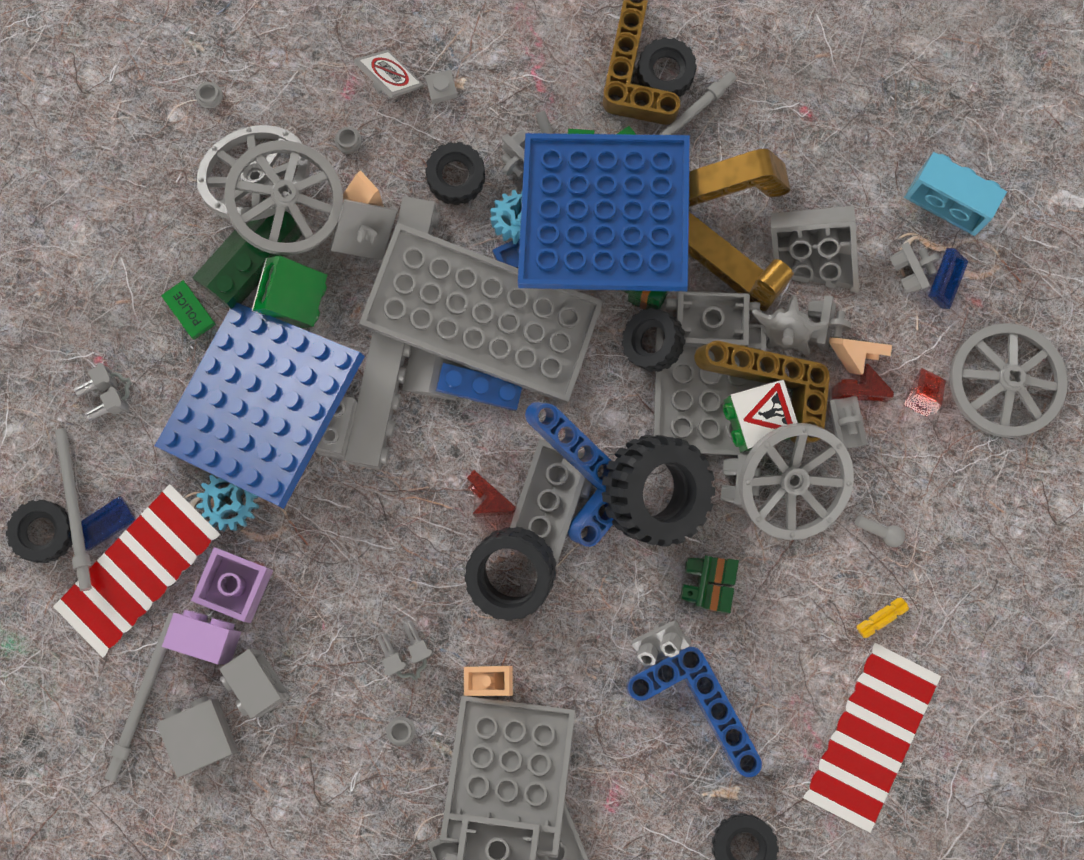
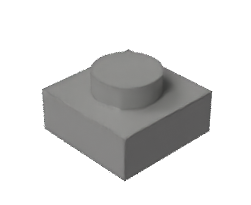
M451 69L425 76L432 104L458 98Z

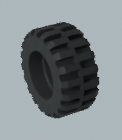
M644 435L639 440L632 439L626 443L627 449L619 448L615 453L616 460L609 461L606 467L609 470L608 476H603L602 485H606V492H602V500L608 503L605 511L608 517L614 519L612 524L617 530L623 531V534L629 538L661 547L683 543L686 540L685 536L692 538L698 532L696 528L704 526L708 519L705 516L708 511H712L714 505L711 503V498L715 496V487H712L711 481H714L715 478L713 471L707 469L710 466L707 458L700 456L701 451L695 445H689L688 441L679 438ZM665 464L673 478V495L663 511L651 516L644 504V485L649 474L656 467Z

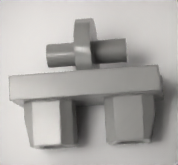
M522 129L512 136L507 133L502 137L504 142L502 149L506 153L501 157V160L506 164L503 168V173L506 176L511 175L513 172L518 177L523 175L525 132Z
M909 242L901 245L902 250L892 255L890 260L896 272L909 265L914 274L901 280L906 293L917 292L921 289L923 292L930 290V284L922 269L926 268L930 276L937 273L934 263L940 260L938 254L929 256L926 248L918 251L922 259L918 262Z
M825 296L824 301L809 302V318L821 319L820 322H828L827 326L813 331L808 341L810 344L818 345L821 351H829V338L832 335V329L834 330L833 338H841L842 331H849L851 329L852 323L844 320V311H837L836 318H834L836 303L833 302V296Z
M857 396L828 401L835 436L844 444L846 449L866 446L867 439Z
M738 454V458L725 459L723 465V474L725 476H736V486L722 485L721 500L735 504L739 508H743L739 493V479L743 464L748 456L746 454ZM756 468L754 476H760L761 469ZM768 485L752 486L753 496L758 497L759 487H767Z
M676 620L667 624L658 623L654 626V630L632 641L633 647L638 652L637 658L646 668L655 665L656 661L662 658L678 655L680 650L689 647L691 644V640L683 634Z

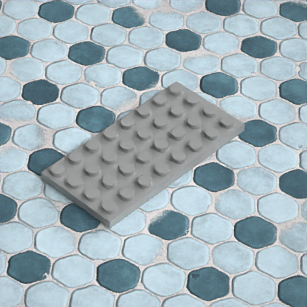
M397 222L359 326L567 404L577 380L603 301L573 289L518 288V268Z

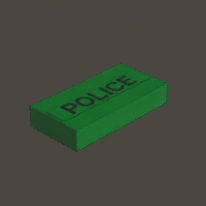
M184 280L161 295L193 340L216 325Z

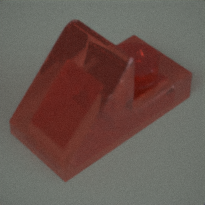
M866 363L864 373L860 375V384L855 379L841 380V383L838 382L832 388V399L857 396L858 400L888 402L894 397V391Z
M921 368L904 401V406L926 417L931 412L936 414L942 406L946 380Z
M475 470L471 472L467 477V481L470 483L468 489L479 499L482 496L486 498L473 512L474 517L511 515L515 512L516 506Z

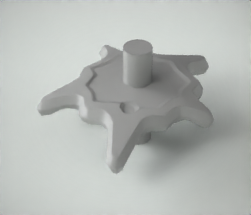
M794 294L791 296L786 309L779 308L772 315L764 314L757 309L752 311L754 317L765 327L764 333L769 338L766 343L768 348L797 349L805 355L811 353L808 341L813 331L828 325L827 321L812 322L806 313L800 312L797 297Z

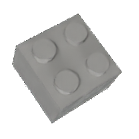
M248 649L219 668L223 674L220 677L222 684L229 692L233 690L238 698L236 705L245 717L247 715L250 719L263 717L291 698L268 660L259 649Z

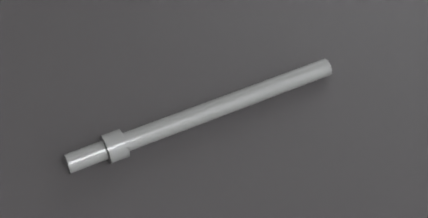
M730 71L719 82H713L700 99L659 135L677 134L712 101L716 102L724 95V90L737 80L736 75Z
M60 428L55 430L74 550V557H72L73 569L77 570L80 591H89L92 589L89 568L91 567L90 555L86 554L67 430Z
M169 612L119 742L114 744L110 755L113 757L104 777L109 781L116 782L123 761L127 760L130 754V743L167 651V648L162 647L173 613Z

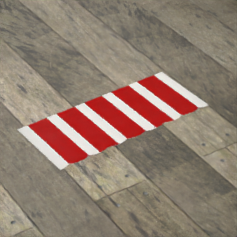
M169 484L89 568L92 589L80 591L79 582L77 581L53 607L103 658L108 649L119 642L123 633L135 625L137 619L150 609L152 603L165 593L168 586H171L178 580L182 571L188 569L194 563L196 557L202 554L209 547L211 541L220 534Z
M874 642L872 654L865 662L864 672L859 676L855 684V691L847 701L846 711L839 718L837 730L831 736L828 750L821 757L819 769L813 775L810 789L803 798L871 833L941 676Z

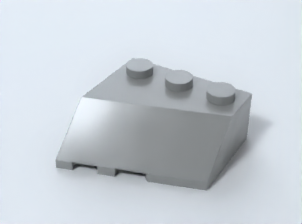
M854 206L771 213L773 257L783 261L791 268L794 273L791 280L805 283L813 281L823 283L825 287L836 288L838 286L848 288L850 292L859 293Z

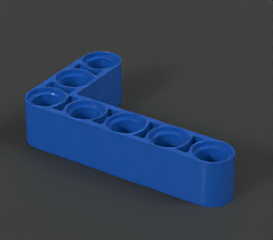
M534 402L527 407L525 412L528 424L597 488L595 493L573 518L568 529V536L572 541L587 547L594 546L613 525L612 520L614 519L608 517L606 511L601 517L599 516L600 507L603 504L605 507L608 506V503L602 500V492H606V485H602L603 476H608L609 470L606 467L609 461L612 460L556 406L548 403ZM544 408L546 418L543 422H540L538 415L540 410ZM561 428H564L565 437L560 441L558 433ZM583 446L585 450L584 456L579 459L578 451ZM602 465L604 469L603 474L598 477L597 470ZM587 526V534L582 538L581 531Z
M687 647L680 650L678 655L668 656L655 665L635 674L628 680L626 689L629 696L635 700L644 701L685 679L733 769L745 777H754L760 772L762 768L761 758L706 658L698 648ZM686 652H692L697 657V663L693 668H688L683 663V656ZM663 665L670 667L672 670V677L668 682H663L658 678V670ZM702 677L708 678L711 683L709 692L705 694L700 693L697 689V682ZM638 679L644 680L648 686L647 692L642 696H637L632 689L633 683ZM721 703L725 708V714L721 719L717 720L712 716L711 709L714 704ZM730 729H736L739 733V740L734 745H729L725 739L726 733ZM745 755H750L754 761L752 768L748 771H743L740 767V760Z

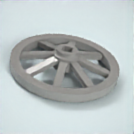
M257 125L234 131L216 142L203 157L197 172V187L208 208L217 215L229 219L225 207V198L218 201L212 196L209 188L225 187L227 177H210L218 160H221L231 168L237 161L228 155L227 151L246 141L249 150L257 146L256 139L285 140L303 144L297 136L280 127ZM281 153L269 154L266 160L271 167H273ZM300 156L296 166L297 173L292 181L294 184L308 178L310 174V161ZM256 161L252 162L239 178L240 181L273 186ZM288 163L273 169L278 177L286 173ZM235 190V202L249 192ZM287 191L280 192L283 198L289 195ZM252 193L251 207H237L239 215L241 216L261 203L262 194ZM274 206L251 221L274 215L276 208Z
M270 141L249 149L234 163L225 184V207L229 220L235 230L254 247L277 255L300 254L322 244L336 228L343 205L341 182L332 165L316 150L293 141ZM275 153L291 154L284 180H280L264 156ZM299 156L309 160L322 171L295 184L292 182ZM256 161L273 186L240 181L239 178L243 171L252 162ZM328 180L332 191L333 205L302 195L299 192ZM235 190L270 196L241 216L239 215L235 203ZM287 191L289 195L283 198L280 192ZM297 203L330 215L325 225L316 234L313 235L296 205ZM274 206L276 212L270 237L267 240L253 232L246 223ZM285 211H290L305 240L293 243L277 242Z
M1001 323L977 331L959 347L950 368V389L958 409L971 424L994 436L1006 438L1022 437L1042 429L1057 416L1067 394V372L1059 352L1042 334L1023 325ZM996 335H1008V365L983 341L984 339ZM1018 337L1029 341L1040 350V352L1021 366L1018 365ZM975 346L999 371L963 369V365L967 355ZM1047 358L1053 371L1054 382L1027 376L1026 372ZM1010 374L1014 375L1015 381H1010ZM962 378L993 380L996 385L970 403L964 392ZM1024 385L1054 392L1051 403L1043 414ZM1004 392L1005 396L999 424L987 420L976 411L998 393ZM1015 392L1033 417L1034 422L1023 426H1009Z
M794 423L779 427L761 438L745 459L739 479V493L743 508L756 526L776 538L799 540L814 536L828 528L845 509L850 499L854 482L852 460L844 444L835 435L819 426L807 423ZM808 435L818 437L828 443V447L800 466ZM797 436L790 465H787L773 446L786 438ZM765 453L768 454L780 470L779 474L754 476L755 470ZM836 454L840 466V478L808 475V472ZM779 484L757 510L753 500L752 486ZM809 484L839 487L835 499L827 510L808 491ZM786 493V527H780L769 523L764 518ZM796 495H801L819 515L814 521L796 527Z

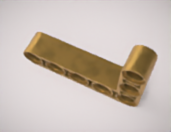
M623 0L604 88L603 107L610 114L669 125L678 116L680 108L679 97L669 91L631 84L648 0H640L641 3ZM633 23L636 27H628L625 24ZM628 47L631 51L624 52L620 48ZM623 71L626 75L618 76L614 72ZM618 95L621 99L613 101L609 96ZM643 100L647 105L639 106L635 101ZM664 105L671 106L673 110L670 112L664 111L661 107Z
M757 149L689 171V207L751 187L758 188L768 197L783 196L791 191L785 163L769 149Z
M689 212L688 254L737 293L750 294L749 302H760V310L767 311L793 277L794 273L791 268L783 261L773 259L765 270L761 269Z
M712 341L695 351L694 360L696 365L706 371L766 384L784 380L786 388L793 389L791 404L797 422L816 425L824 429L830 374L825 365L723 341ZM709 350L714 354V361L709 357ZM735 356H736V357L739 359V361H740V365H739V366H738V365L735 363V361H734V357H735ZM760 361L765 367L764 372L760 368ZM785 367L789 371V377L785 373ZM810 373L814 377V382L810 378ZM807 399L810 401L811 409L807 405ZM808 435L806 444L816 442L820 438ZM797 436L791 438L793 443L796 442Z

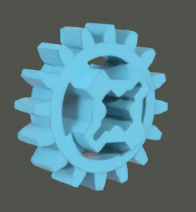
M512 190V196L504 193L502 194L503 201H494L495 208L490 210L492 228L495 229L497 236L502 234L503 241L512 238L513 244H516L518 239H520L522 192L517 194L516 190Z
M211 474L209 476L211 483L209 485L206 483L201 484L205 492L197 493V497L203 499V502L196 506L200 510H205L201 516L205 520L211 518L209 524L213 528L219 523V530L224 532L227 525H229L232 531L237 530L238 523L246 527L245 519L247 517L255 518L251 510L259 508V505L253 502V499L258 498V496L245 490L243 491V489L231 483L226 488L218 489L219 486L229 482L221 478L217 479ZM244 492H245V495H246V504H245V505H243L242 497H241ZM226 496L233 501L231 505L223 501ZM211 497L214 499L215 506L213 509L211 508ZM233 513H238V514H239V515H237V516L234 517V518L224 519V518H227V516H228L229 514H233Z

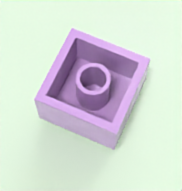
M214 547L191 601L240 621L251 623L273 570Z
M184 610L183 614L173 613L162 647L208 662L225 665L233 658L241 632L234 630L235 624L214 618H212L211 622H208V615Z

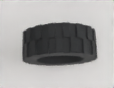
M663 37L659 40H653L651 44H647L644 51L641 52L638 61L637 79L639 78V85L675 93L678 97L683 96L691 88L697 69V64H695L696 57L693 55L692 49L687 47L686 43L680 42L676 38L668 39ZM664 57L674 59L680 68L678 76L670 81H663L654 73V64L657 60Z
M448 142L446 145H440L436 151H433L431 157L426 162L427 168H425L427 183L432 194H435L439 201L442 200L446 204L454 205L466 204L470 200H474L478 193H481L483 184H485V167L479 152L472 149V146L465 145L463 142ZM458 161L465 164L468 168V179L462 185L452 186L443 179V169L450 162Z
M655 308L643 309L638 314H634L632 319L625 325L626 328L622 333L623 340L621 343L624 348V355L634 365L651 372H660L679 360L680 354L682 355L684 351L683 346L686 342V339H684L685 331L682 329L681 322L676 320V317ZM652 327L661 328L665 334V342L662 348L655 353H647L642 346L644 334Z
M46 500L28 501L27 504L20 505L19 509L11 514L10 521L8 520L6 536L8 537V545L12 547L16 555L21 556L20 558L36 563L56 561L60 556H64L69 547L73 545L68 512L65 511L64 507ZM38 518L49 519L55 528L52 540L45 545H35L28 538V527Z
M746 813L731 815L730 818L721 821V825L716 827L714 831L715 835L712 837L711 842L713 844L711 849L715 857L714 860H736L731 853L730 846L733 838L740 833L752 834L759 843L758 855L753 860L778 859L777 852H779V846H777L776 841L778 840L776 835L773 834L769 825L754 815H747Z

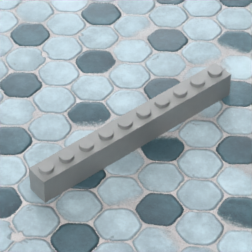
M403 196L397 222L432 235L433 228H438L440 212H437L435 202ZM373 332L345 461L350 465L381 470L382 463L387 464L390 448L386 447L387 439L394 434L395 421L392 420L394 410H398L400 406L401 394L397 393L399 384H404L407 368L403 367L405 357H410L412 346Z

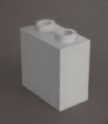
M343 397L315 450L319 456L345 461L358 406L355 398Z
M204 696L190 703L192 708L181 712L180 708L171 710L163 714L164 720L156 723L177 778L186 776L239 752L218 699L208 700V697Z

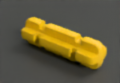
M902 597L897 598L890 603V606L886 605L870 616L868 621L864 620L858 624L857 630L863 638H868L875 633V630H880L895 620L897 615L899 616L907 612L909 606Z

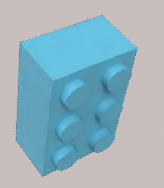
M933 152L918 171L904 198L976 236L993 219L1007 191L1002 189L998 183L985 180L976 175L972 169L957 165L948 156Z

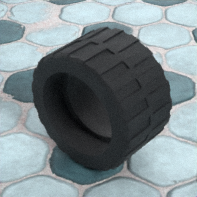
M505 527L502 530L492 532L475 548L465 567L466 589L468 595L470 594L472 602L483 613L498 620H520L526 618L529 614L532 615L545 602L556 579V559L552 554V549L542 537L522 527ZM499 549H514L526 555L533 563L537 572V582L534 589L529 594L521 597L507 596L495 589L486 573V563L491 554Z

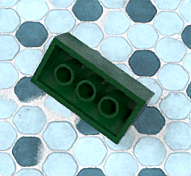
M285 211L277 242L293 243L302 236V233L292 215ZM275 214L267 218L249 221L246 225L259 236L269 240ZM234 230L192 278L229 309H232L236 303L242 304L258 286L266 258L279 255L254 247Z

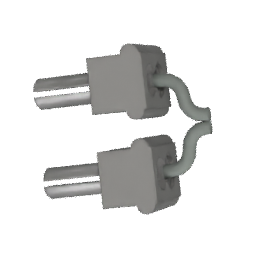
M98 363L97 367L88 371L91 377L90 381L74 388V392L78 397L97 388L102 391L109 389V391L99 395L103 403L85 413L90 421L105 413L110 412L116 415L122 411H129L126 399L129 397V386L132 384L130 378H123L120 373L112 372L111 369L102 363ZM114 376H117L122 382H127L124 387L125 395L115 389L118 383Z
M408 621L416 639L414 640L407 623H404L403 627L411 644L408 647L412 656L410 660L412 663L423 661L422 666L416 671V676L413 673H401V671L407 669L408 663L403 661L400 653H396L393 650L386 633L382 634L383 639L381 635L377 639L385 654V659L381 660L386 669L384 674L392 676L397 673L401 678L411 677L414 681L421 677L420 672L427 666L426 659L431 657L434 651L429 649L425 640L419 638L412 621Z

